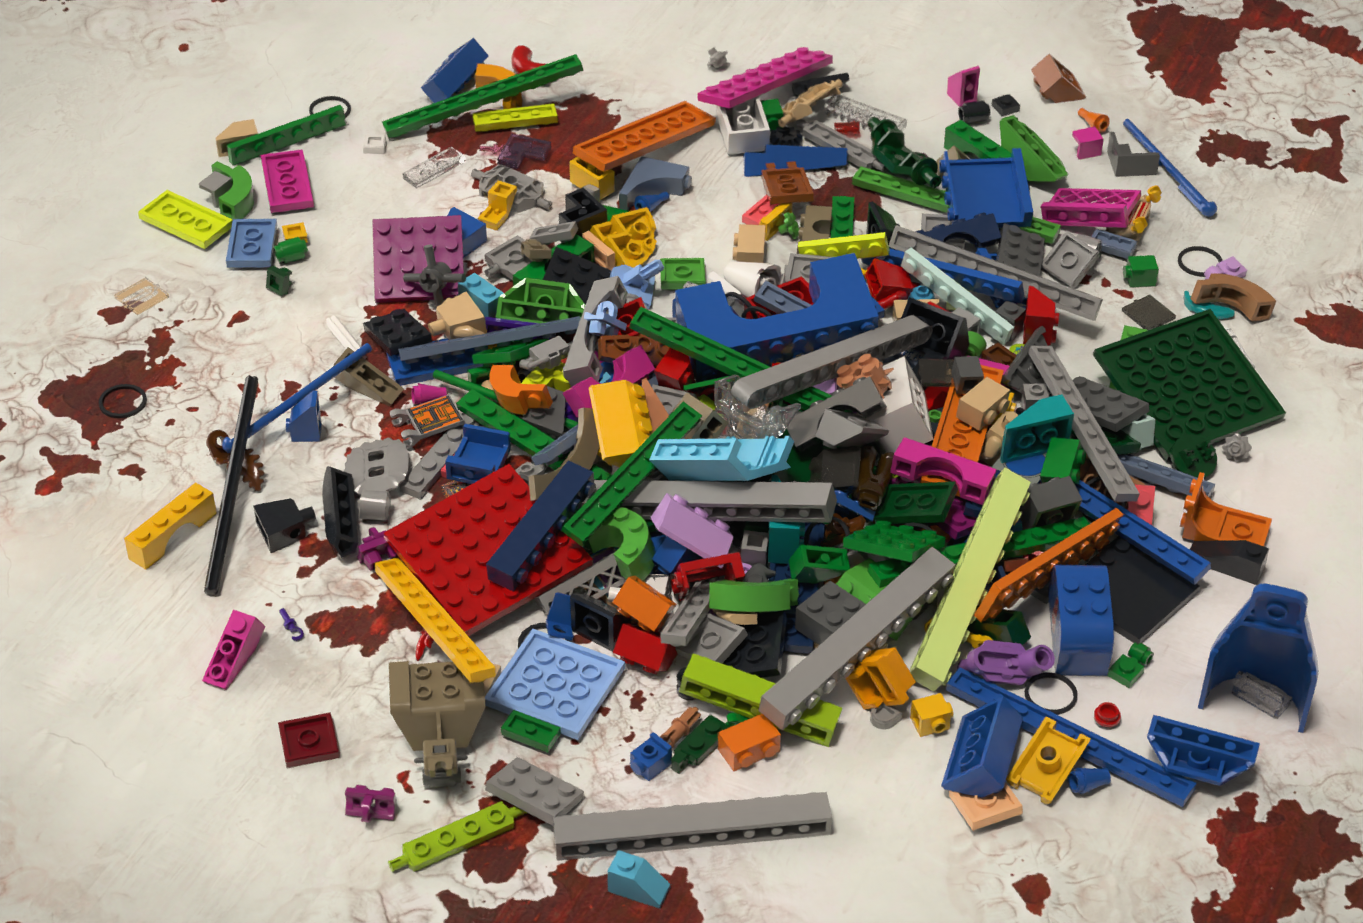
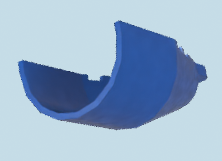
M1264 583L1254 587L1251 597L1218 634L1211 647L1198 709L1203 710L1204 702L1211 689L1223 681L1236 678L1260 679L1277 686L1290 696L1298 709V732H1304L1319 674L1317 654L1307 615L1308 598L1304 593Z

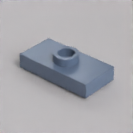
M1096 229L1091 236L1102 240L1101 251L1128 259V256H1132L1138 242Z

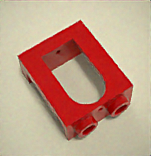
M736 552L680 563L674 573V579H671L673 593L678 594L679 601H682L689 589L688 583L725 576V580L742 582L745 578L740 553Z

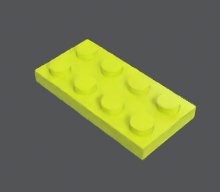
M169 190L164 191L138 211L139 219L203 249H206L230 230L233 221L231 218Z

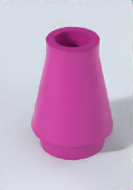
M420 383L417 386H412L411 390L412 403L418 405L447 395L446 387H436Z

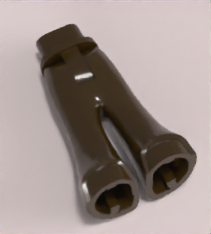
M864 445L857 447L855 453L858 471L856 498L860 506L874 510L881 504L889 482L895 475L891 473L894 453L888 452L881 455L877 464L876 475H874L873 468L878 452H876L874 447Z

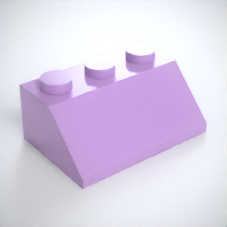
M666 493L651 516V520L658 531L703 558L728 554L733 540V535L729 531V525L719 519L716 522L709 519V514L698 506L695 509L687 505L688 501L682 496L675 494L673 497Z

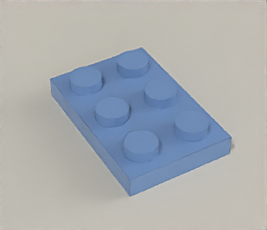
M233 219L226 256L227 268L271 267L277 232V219Z

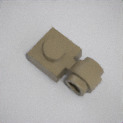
M526 239V241L521 243V254L528 257L531 261L543 262L544 259H551L552 250L547 245L541 244L540 241Z

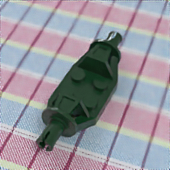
M878 117L869 119L867 125L872 130L870 135L872 141L871 153L889 171L897 174L911 175L913 182L918 185L928 183L931 188H937L941 184L942 178L937 175L938 165L936 161L925 153L912 152V150L906 148L904 133L897 128L894 121L890 119L880 121Z

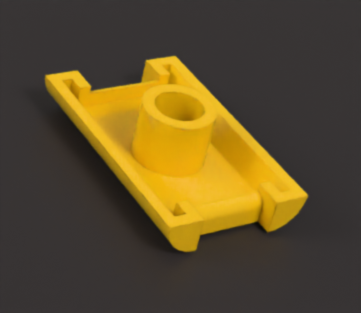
M1045 717L1006 777V781L1013 788L1018 789L1020 785L1040 795L1041 802L1045 804L1052 802L1091 738L1081 733L1077 739H1074L1055 730L1057 722L1048 717ZM1047 756H1050V757H1053L1054 759H1053V760H1050V761H1047V760H1044L1043 758H1044V757H1047Z

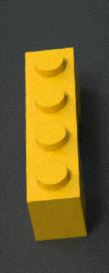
M195 482L127 535L124 540L128 559L147 570L164 556L170 537L179 527L186 523H193L201 527L217 514L213 492Z

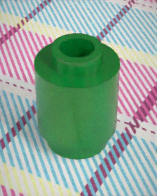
M299 237L279 242L278 245L274 246V252L279 263L284 262L286 264L305 258V253L308 252L305 240H300Z

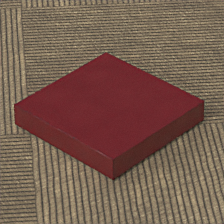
M331 712L278 722L286 768L340 758Z

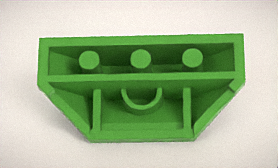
M1011 115L999 121L1001 146L1011 153L1012 148H1021L1026 177L1029 181L1055 182L1068 176L1062 161L1031 128L1018 121L1016 116Z
M524 278L498 297L496 318L545 323L578 316L582 317L586 305L569 283Z

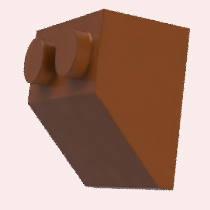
M1051 54L1045 56L1031 69L1035 76L1033 80L1041 88L1039 91L1045 99L1050 98L1055 103L1086 98L1074 74Z

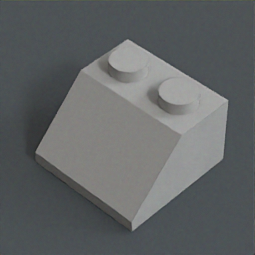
M825 409L815 436L824 440L823 445L836 449L838 446L850 450V447H861L888 435L889 430L851 411Z

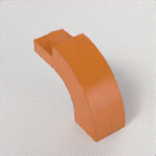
M514 365L492 366L489 376L490 383L498 402L505 410L525 415L528 408L551 407L553 401L546 384H521Z

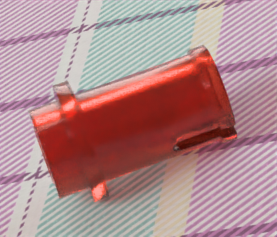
M855 120L843 123L834 122L835 131L843 135L853 134V136H856V134H860V124L855 122Z

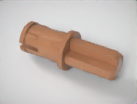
M689 707L679 718H674L671 726L660 737L666 742L670 740L669 745L673 748L683 736L685 737L690 733V728L701 718L698 708Z

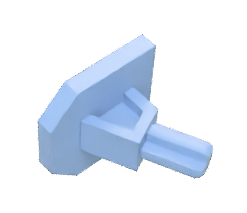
M660 259L654 260L644 267L639 264L633 268L624 264L613 267L610 277L619 276L626 291L637 295L639 298L642 297L647 309H649L652 302L655 275L663 271L664 265Z

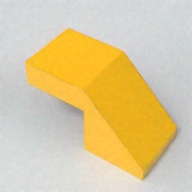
M498 180L488 191V207L478 217V220L486 223L487 228L497 231L508 219L517 192V186Z

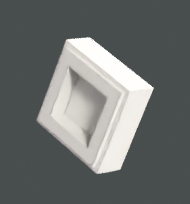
M365 135L363 154H384L386 135Z

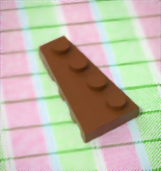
M628 334L601 336L598 340V360L613 363V360L627 351L642 345L654 368H656L670 347L643 334L631 337Z

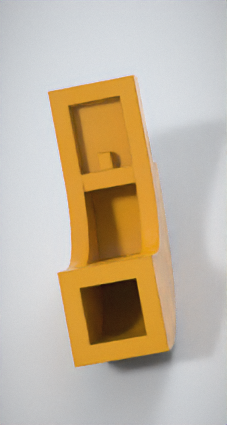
M478 64L475 73L476 88L514 76L515 74L497 65ZM522 92L516 96L504 98L502 101L503 109L517 108V106L522 107Z

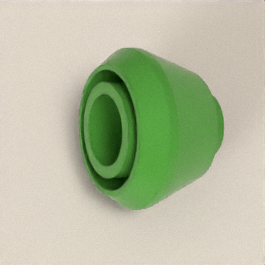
M968 331L969 347L965 357L978 356L979 358L982 352L986 350V341L979 333Z

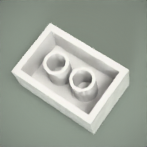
M759 96L730 109L717 106V120L728 154L764 151L765 145H770V128Z

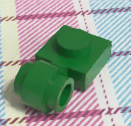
M1135 642L1128 651L1129 657L1122 654L1109 668L1107 676L1130 688L1142 676L1145 666L1151 662L1154 656L1151 648L1143 643L1137 644Z

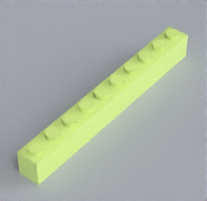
M1004 468L997 475L954 569V580L945 589L909 670L917 683L933 692L940 685L945 686L951 677L952 672L949 671L951 664L954 665L961 654L958 648L960 644H964L969 636L968 625L969 623L972 624L976 619L974 616L977 611L976 607L978 603L981 604L987 594L985 586L995 576L996 570L993 569L995 563L998 564L1005 552L1002 550V547L1009 542L1013 531L1010 530L1012 524L1015 525L1022 513L1019 511V508L1026 503L1030 495L1027 490L1031 482L1007 468Z

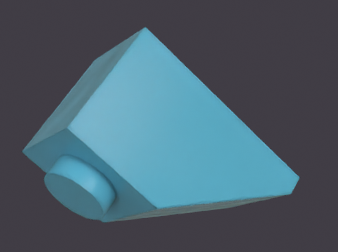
M618 850L607 871L608 892L659 909L670 889V883L644 858Z

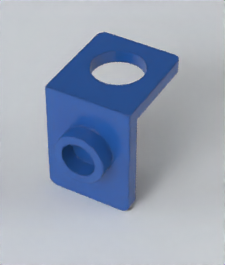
M557 592L545 621L547 632L550 636L572 641L574 636L571 628V595ZM554 628L563 630L565 633L558 632Z

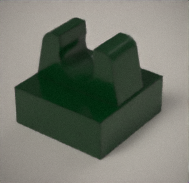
M274 265L267 268L266 288L280 296L288 294L289 286H291L289 278L292 275V271L287 268H277Z

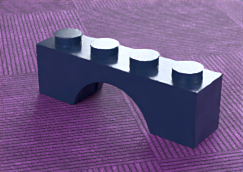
M980 213L969 220L965 218L958 219L948 226L940 224L926 232L924 230L915 231L942 242L951 239H963L970 242L976 249L996 245L1001 239L994 213L988 215Z

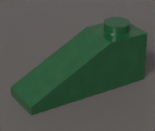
M1003 609L993 619L989 617L980 622L976 618L972 624L969 623L967 628L971 633L989 636L993 641L1019 643L1022 646L1031 638L1021 611Z

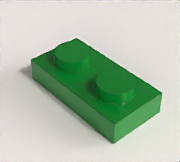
M513 710L501 727V735L549 753L561 735V729L553 724Z

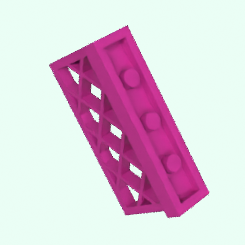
M1059 188L1049 202L1042 203V219L1061 226L1126 228L1129 224L1128 216L1142 196L1141 190Z

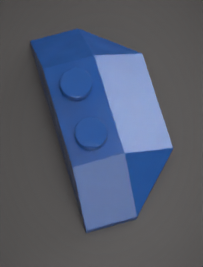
M1153 715L1147 734V739L1166 772L1218 786L1254 767L1260 746L1258 742Z

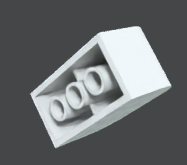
M905 356L883 366L884 370L894 368L887 375L892 383V389H887L883 393L885 397L883 400L887 407L866 418L889 430L888 435L871 442V445H876L881 455L888 452L895 453L904 437L923 444L933 440L925 391Z

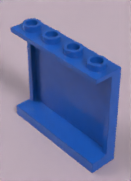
M1012 148L1011 158L949 160L948 152L944 151L943 160L939 161V171L944 175L942 176V188L946 189L944 196L945 205H949L947 209L948 221H951L953 224L958 219H973L975 215L980 213H986L987 215L994 213L998 228H1002L1004 223L1017 227H1031L1033 208L1021 148Z

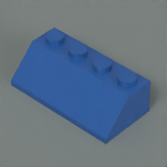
M1004 696L962 716L941 784L945 790L972 796L977 795V797L983 798L992 793L996 794L1004 788L1023 717Z

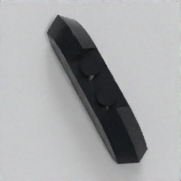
M327 466L322 487L325 532L334 553L339 558H343L355 553L358 546L352 474Z

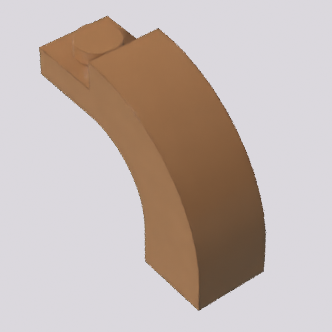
M1211 273L1209 279L1197 280L1190 298L1195 304L1221 302L1232 305L1242 311L1250 321L1270 319L1276 300L1260 286L1237 276Z

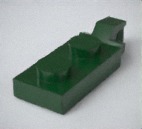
M710 714L676 747L674 756L671 758L670 768L680 774L689 764L698 766L718 747V732L730 728V726Z

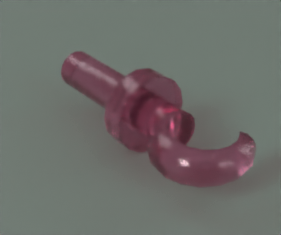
M493 144V146H480L479 148L480 151L493 152V154L502 152V149H508V154L512 152V148L506 144L497 147V144Z

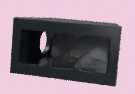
M291 498L253 505L256 524L270 553H274L306 537L305 524L316 520L312 506L299 510L294 499Z

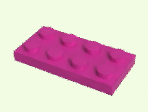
M303 149L261 155L271 213L314 207Z

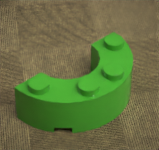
M624 507L617 508L583 544L592 553L603 548L620 547L614 553V557L621 576L625 579L635 575L643 581L654 567L652 558L656 553V549L648 526L639 514Z

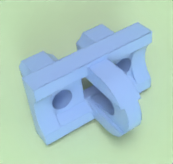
M610 301L600 303L596 315L585 312L584 319L590 322L588 333L596 336L618 335L619 331H626L627 324L616 319L618 309Z

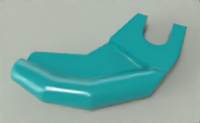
M1184 291V305L1192 312L1199 313L1211 309L1218 319L1231 318L1235 315V311L1229 307L1213 305L1210 302L1195 304L1190 299L1189 291Z

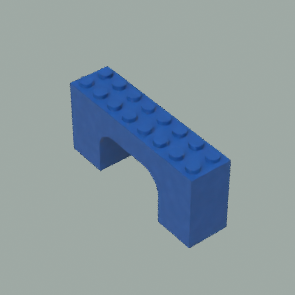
M855 253L810 262L809 293L813 305L805 309L763 318L745 319L733 313L728 305L721 281L675 290L677 324L772 367V363H783L867 331L875 330V328H878L879 315ZM689 356L696 383L730 376Z

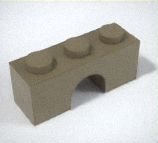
M806 205L805 214L801 213L798 240L829 239L832 207ZM802 241L797 242V254H799L798 243Z

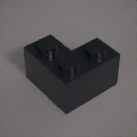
M584 187L565 195L566 211L559 213V224L576 221L578 227L576 234L582 237V233L590 231L593 225L607 222V209Z

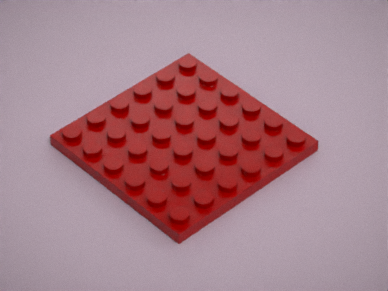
M510 464L383 533L384 539L435 600L443 608L448 609L447 612L467 636L474 634L593 565V559L583 547L560 531L556 536L553 546L550 549H546L539 564L532 567L525 582L519 584L514 592L488 580L487 562L536 502L530 501L528 484Z

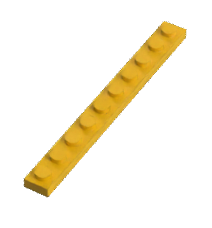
M399 558L375 563V572L470 683L483 682L488 678L496 677L495 666Z

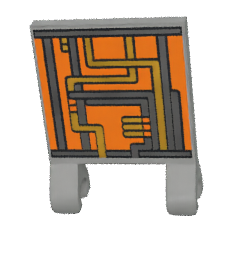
M450 395L406 410L393 409L390 411L391 418L398 417L392 420V424L395 427L401 426L410 419L415 430L407 429L401 433L403 439L409 438L403 441L407 448L414 446L420 439L465 424L461 413Z

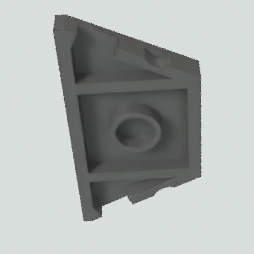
M1043 326L1034 331L1003 374L1002 384L1022 393L1023 384H1046L1028 354L1030 346H1048L1043 336V333L1046 332Z

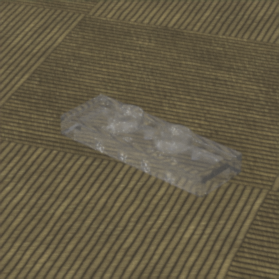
M450 147L405 171L403 179L415 188H418L466 162L465 155Z

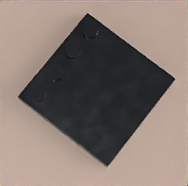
M1119 536L1085 564L1107 566L1114 631L1137 644L1143 643L1195 597L1200 590L1199 584L1196 583L1194 585Z

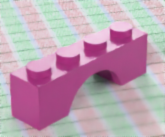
M642 345L627 351L613 360L614 376L611 382L627 380L631 383L636 382L640 384L643 379H649L648 374L655 370ZM592 377L577 383L562 393L576 418L578 417V409L592 408L589 387L601 384Z
M905 437L893 455L891 473L912 481L925 475H937L945 477L952 482L956 481L961 498L981 505L986 500L997 471L995 468Z

